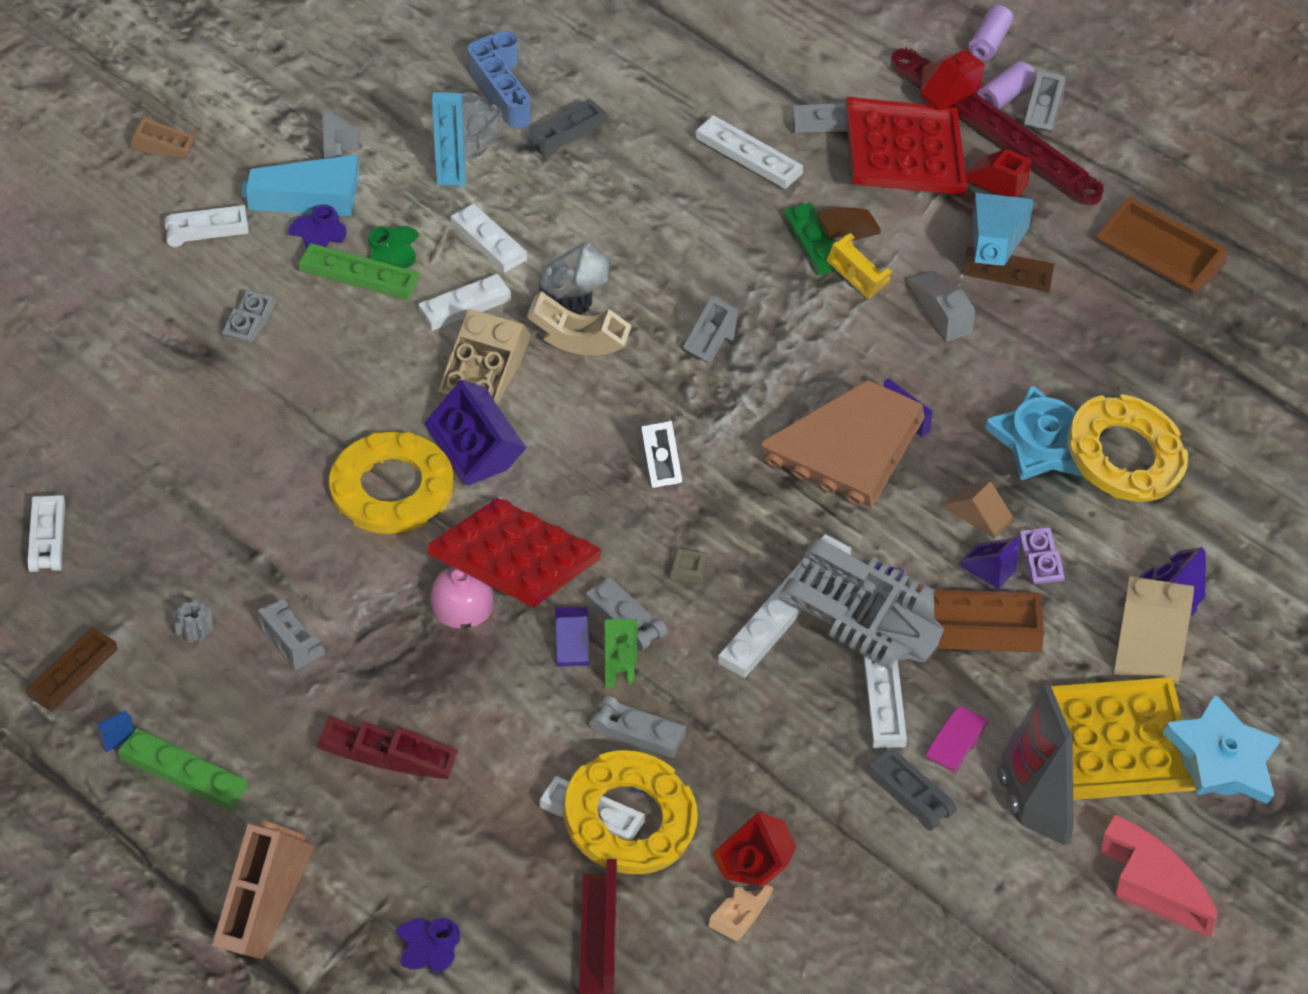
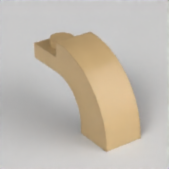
M542 291L534 296L527 315L529 320L546 331L543 340L567 352L589 356L606 355L625 347L632 326L610 309L595 316L573 313Z

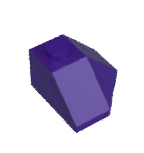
M1203 547L1181 550L1169 557L1171 562L1162 565L1156 571L1152 567L1142 573L1139 578L1194 586L1190 615L1192 616L1197 611L1199 603L1205 598L1206 552Z

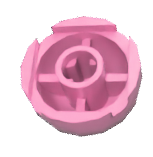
M452 566L440 572L432 583L430 597L432 612L444 625L452 628H461L460 624L471 623V627L477 626L488 619L493 611L494 591L492 586Z

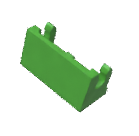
M606 619L605 688L615 687V675L619 672L627 674V683L631 685L634 681V664H637V619Z

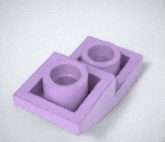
M1051 527L1020 531L1018 535L1020 547L1032 584L1064 581L1065 576L1059 550H1055Z

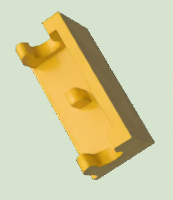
M849 233L833 244L826 261L867 299H870L890 283V275L893 271L887 268L881 272L853 246L852 240L855 236Z

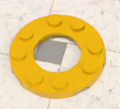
M1122 394L1118 398H1105L1104 395L1094 397L1078 409L1069 425L1067 433L1068 448L1077 468L1086 480L1116 499L1135 502L1160 499L1176 488L1187 469L1188 452L1187 449L1183 448L1179 438L1181 433L1177 426L1161 410L1139 398ZM1121 426L1140 433L1153 449V465L1146 471L1135 470L1134 472H1128L1126 468L1120 469L1115 467L1108 461L1109 457H1105L1102 453V444L1099 441L1101 432L1106 428Z
M411 432L373 433L348 446L335 460L329 476L331 500L340 515L344 514L353 521L354 526L363 530L381 534L412 531L427 525L428 519L438 512L442 513L448 506L454 489L452 465L446 454L436 444ZM396 459L401 460L402 463H405V461L410 463L415 470L421 473L422 481L420 487L413 495L403 500L387 502L377 500L365 492L361 485L363 474L370 471L374 464L379 461L384 463V460Z
M628 750L603 753L585 766L582 765L571 778L563 801L564 823L569 836L577 848L596 864L606 868L607 859H617V872L648 874L656 872L676 862L685 853L692 841L698 820L697 804L689 785L685 786L680 778L674 774L676 770L654 756ZM617 787H635L645 791L655 799L661 810L662 823L659 830L649 838L638 839V841H626L618 838V835L614 836L598 817L597 805L600 798L607 791Z

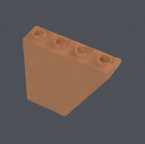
M867 380L765 439L761 444L765 461L774 468L780 469L783 467L788 469L800 480H812L829 493H835L836 491L846 496L855 505L861 506L864 504L872 508L925 418L923 405Z
M260 820L259 826L247 824L212 946L259 959L264 958L313 853L315 845L305 842L306 835Z

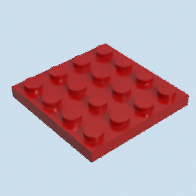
M847 97L845 112L852 184L965 195L967 180L958 108L946 107L938 111L932 105Z
M496 498L431 541L427 554L534 608L600 559L602 549L592 545L586 539L578 538L564 531L560 526L552 525L538 518L533 513L525 512L513 506L507 500Z

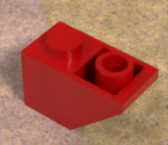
M1003 149L979 158L966 173V180L1001 196L1019 197L1029 182L1031 159L1008 149Z

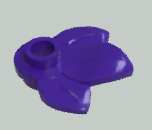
M319 205L313 209L311 215L298 217L290 225L288 234L304 237V245L307 249L310 243L327 247L330 241L342 243L346 238L347 231L345 225L339 222L338 213L332 206Z
M418 918L408 921L396 929V934L408 943L401 957L400 963L402 967L417 970L429 965L435 973H440L453 963L455 958L454 948L460 941V930L452 920L439 918L430 922ZM441 935L448 936L446 938H438Z

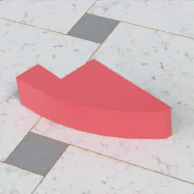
M1114 815L1104 833L1101 854L1126 864L1119 877L1116 897L1211 937L1214 932L1218 912L1204 886L1193 871L1174 851L1155 836L1136 824Z

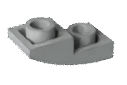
M246 290L239 308H233L222 332L223 336L252 343L272 313L276 304L274 297Z

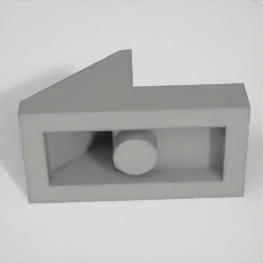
M1038 70L1024 122L1026 127L1053 132L1058 109L1061 110L1066 76Z
M323 111L324 159L341 157L342 151L359 149L357 129L329 111Z
M711 295L683 348L712 363L724 339L727 338L731 341L734 339L738 309Z

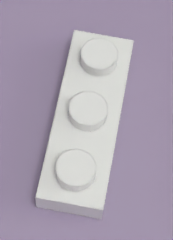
M475 204L451 216V225L503 273L527 260V251Z
M495 274L419 303V313L431 331L464 319L468 308L483 312L511 301V291L501 277Z
M555 776L540 799V808L563 817V801L569 781ZM604 796L600 798L597 805L600 821L607 826L608 831L614 836L618 835V838L633 841L645 822V814Z

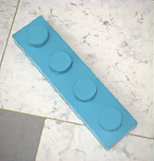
M433 92L432 109L437 185L466 186L463 95L459 93Z

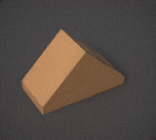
M991 481L963 486L944 505L945 509L993 539L1013 521L1012 514Z

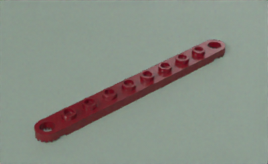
M902 47L900 50L896 49L891 56L892 69L921 89L923 66L931 63V61L927 58H922L912 48L910 50L907 47L905 49ZM907 59L910 60V63L907 62V64H905L904 62L902 64V61L899 62V60ZM977 93L948 106L958 108V116L1002 148L1031 159L1030 168L1078 202L1085 205H1095L1102 200L1104 187L1100 180L1097 181L1096 178L1091 177L1085 169ZM1091 189L1094 190L1095 193H1091V195L1090 193H1088L1087 195V192H1084L1083 190Z

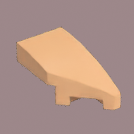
M765 885L760 891H745L743 887L734 888L732 898H727L712 914L708 927L738 942L764 908L772 895L773 887Z

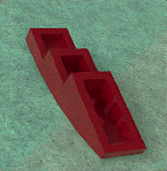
M332 716L328 717L316 747L340 757L374 767L440 779L449 778L458 750L398 726L393 733L365 721L362 722L360 727H357Z

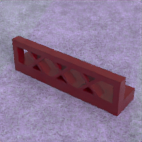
M607 859L606 874H583L579 994H614L617 859Z

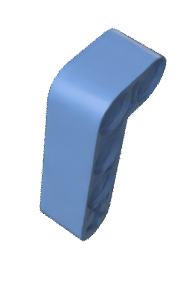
M503 31L471 42L468 46V66L472 77L510 127L520 129L528 126L531 122L530 96L510 70V68L518 63L517 36L512 32Z

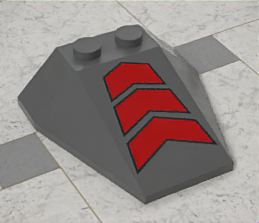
M1049 684L1042 687L1004 750L1001 767H998L997 774L1000 785L1002 787L1006 786L1009 793L1008 804L1012 813H1017L1021 825L1060 844L1067 845L1071 843L1074 825L1073 743L1070 730Z

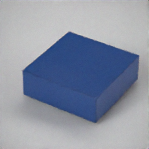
M126 710L97 725L100 745L106 753L124 744L134 732L132 718Z

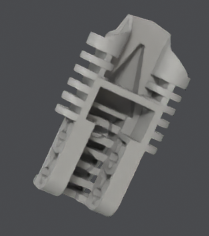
M814 538L805 551L804 559L795 576L789 578L781 591V599L791 602L832 625L829 632L830 637L835 638L840 630L843 631L839 642L845 644L850 636H852L850 648L855 650L860 642H863L860 653L864 656L871 647L874 648L870 659L876 661L880 654L883 653L884 656L880 664L888 669H891L896 659L900 661L910 659L925 663L937 649L944 628L934 617L935 590L925 585L922 591L918 593L921 582L915 579L910 588L907 587L911 578L907 574H904L900 582H898L900 570L894 568L891 574L887 576L890 565L887 563H883L879 571L876 570L880 559L874 557L869 565L833 545Z

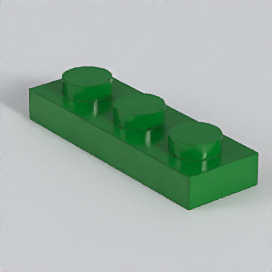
M811 202L784 209L783 218L816 275L819 276L836 271L826 261L834 241L833 239H827L816 221L817 213Z

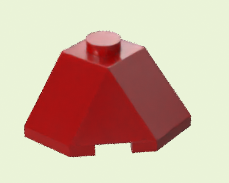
M964 49L945 55L923 66L920 97L938 111L945 109L981 89L985 64Z
M758 812L713 851V855L724 879L764 887L788 866L796 845L784 820Z

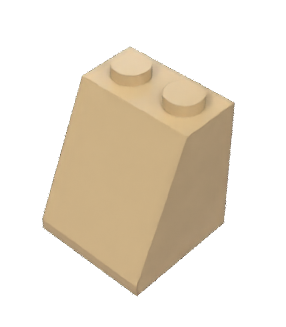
M1129 576L1114 670L1115 675L1140 679L1172 677L1174 684L1179 685L1194 586Z

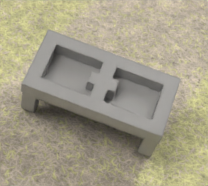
M279 600L266 608L262 607L258 610L260 630L294 671L325 655L324 648L318 644L320 640L316 636L312 637L295 618L290 608L277 614L281 609L289 606L286 600Z

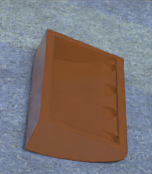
M1130 196L1096 236V240L1192 293H1195L1208 283L1227 262V249Z
M934 589V617L944 628L937 649L1042 653L1044 627L1041 593Z

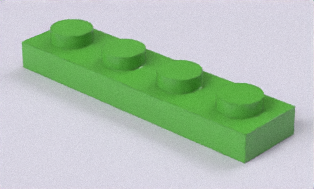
M310 243L299 262V271L405 300H409L419 282V272Z
M138 728L135 729L118 750L120 760L229 812L248 789L247 780Z

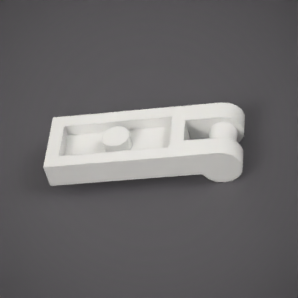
M245 205L170 214L164 219L165 228L168 231L166 233L167 243L172 247L180 246L185 241L249 234Z
M64 495L32 497L28 549L29 572H39L40 569L51 568V571H62L65 515ZM40 552H51L50 556H40Z

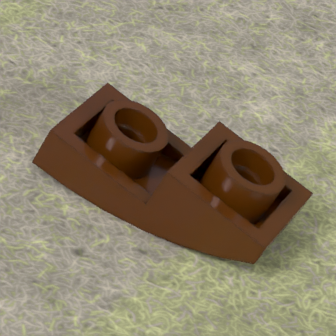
M835 208L817 212L816 221L828 240L851 233L855 236L853 239L855 241L881 233V229L872 214L866 209Z

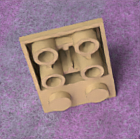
M468 308L438 392L448 395L462 379L485 387L495 403L498 404L521 364L531 337L525 325Z

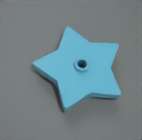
M1031 386L1023 403L1016 411L987 419L985 429L1013 451L1018 476L1021 480L1052 469L1083 477L1074 463L1068 448V428L1077 411L1067 403L1049 398L1035 386Z
M1215 695L1211 699L1199 719L1168 722L1163 729V734L1181 751L1183 764L1194 779L1195 790L1198 795L1211 792L1222 795L1242 793L1265 804H1268L1273 798L1274 791L1266 761L1279 745L1280 738L1244 725L1218 696Z

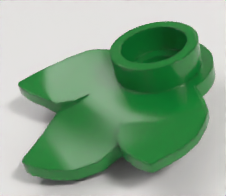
M386 226L374 228L370 232L368 239L369 247L372 250L369 259L402 268L414 265L416 263V253L410 244L419 237V233L409 226H400L395 229H390Z

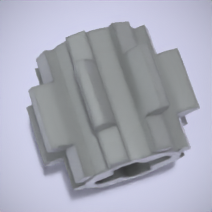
M197 600L182 603V607L173 613L176 635H181L188 642L202 641L205 639L204 636L209 634V630H213L211 608H206L204 604H199Z

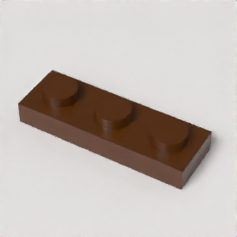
M968 246L965 254L963 275L1050 292L1054 263L1014 255L1010 256L1004 266L975 263L974 247Z
M91 627L26 688L27 697L49 711H54L118 650L116 641Z

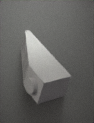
M935 271L907 279L908 285L945 342L973 334L975 308L961 288Z

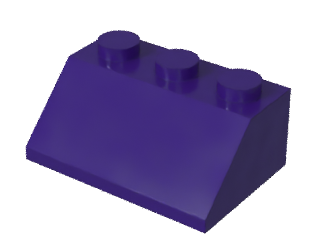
M462 379L424 422L441 450L448 457L453 468L464 484L468 486L508 470L527 448L487 389Z

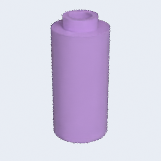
M992 5L986 12L968 45L970 53L976 58L983 61L993 58L1013 22V14L1008 8L1002 5Z
M1017 61L979 89L977 94L996 108L1001 109L1034 84V70L1029 64Z

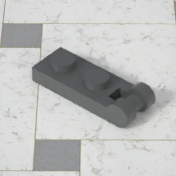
M589 98L532 129L527 139L534 146H539L540 151L546 157H551L557 152L558 148L607 122V113Z
M893 747L868 765V774L915 814L927 830H933L940 824V820L943 817L949 818L957 811L952 799ZM931 801L936 806L931 809L926 804Z

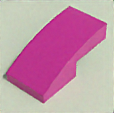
M959 706L925 755L927 760L956 774L970 748H975L989 720Z

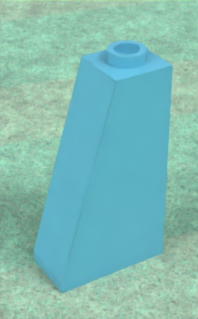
M358 155L251 169L248 181H243L242 196L247 198L248 210L312 214L315 207L329 205L335 209L338 216H352L359 181Z
M975 193L971 219L975 263L1002 266L1006 264L1029 229L1033 199Z

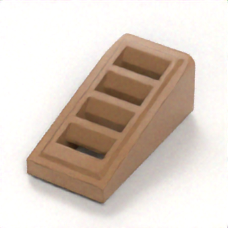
M142 117L133 134L130 149L145 153L187 158L196 136ZM184 143L183 147H179L177 144Z

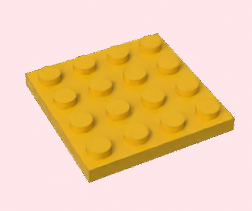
M1172 677L1051 686L1072 735L1073 800L1196 791L1194 779L1183 764L1181 751L1163 734V729L1168 722L1183 720Z

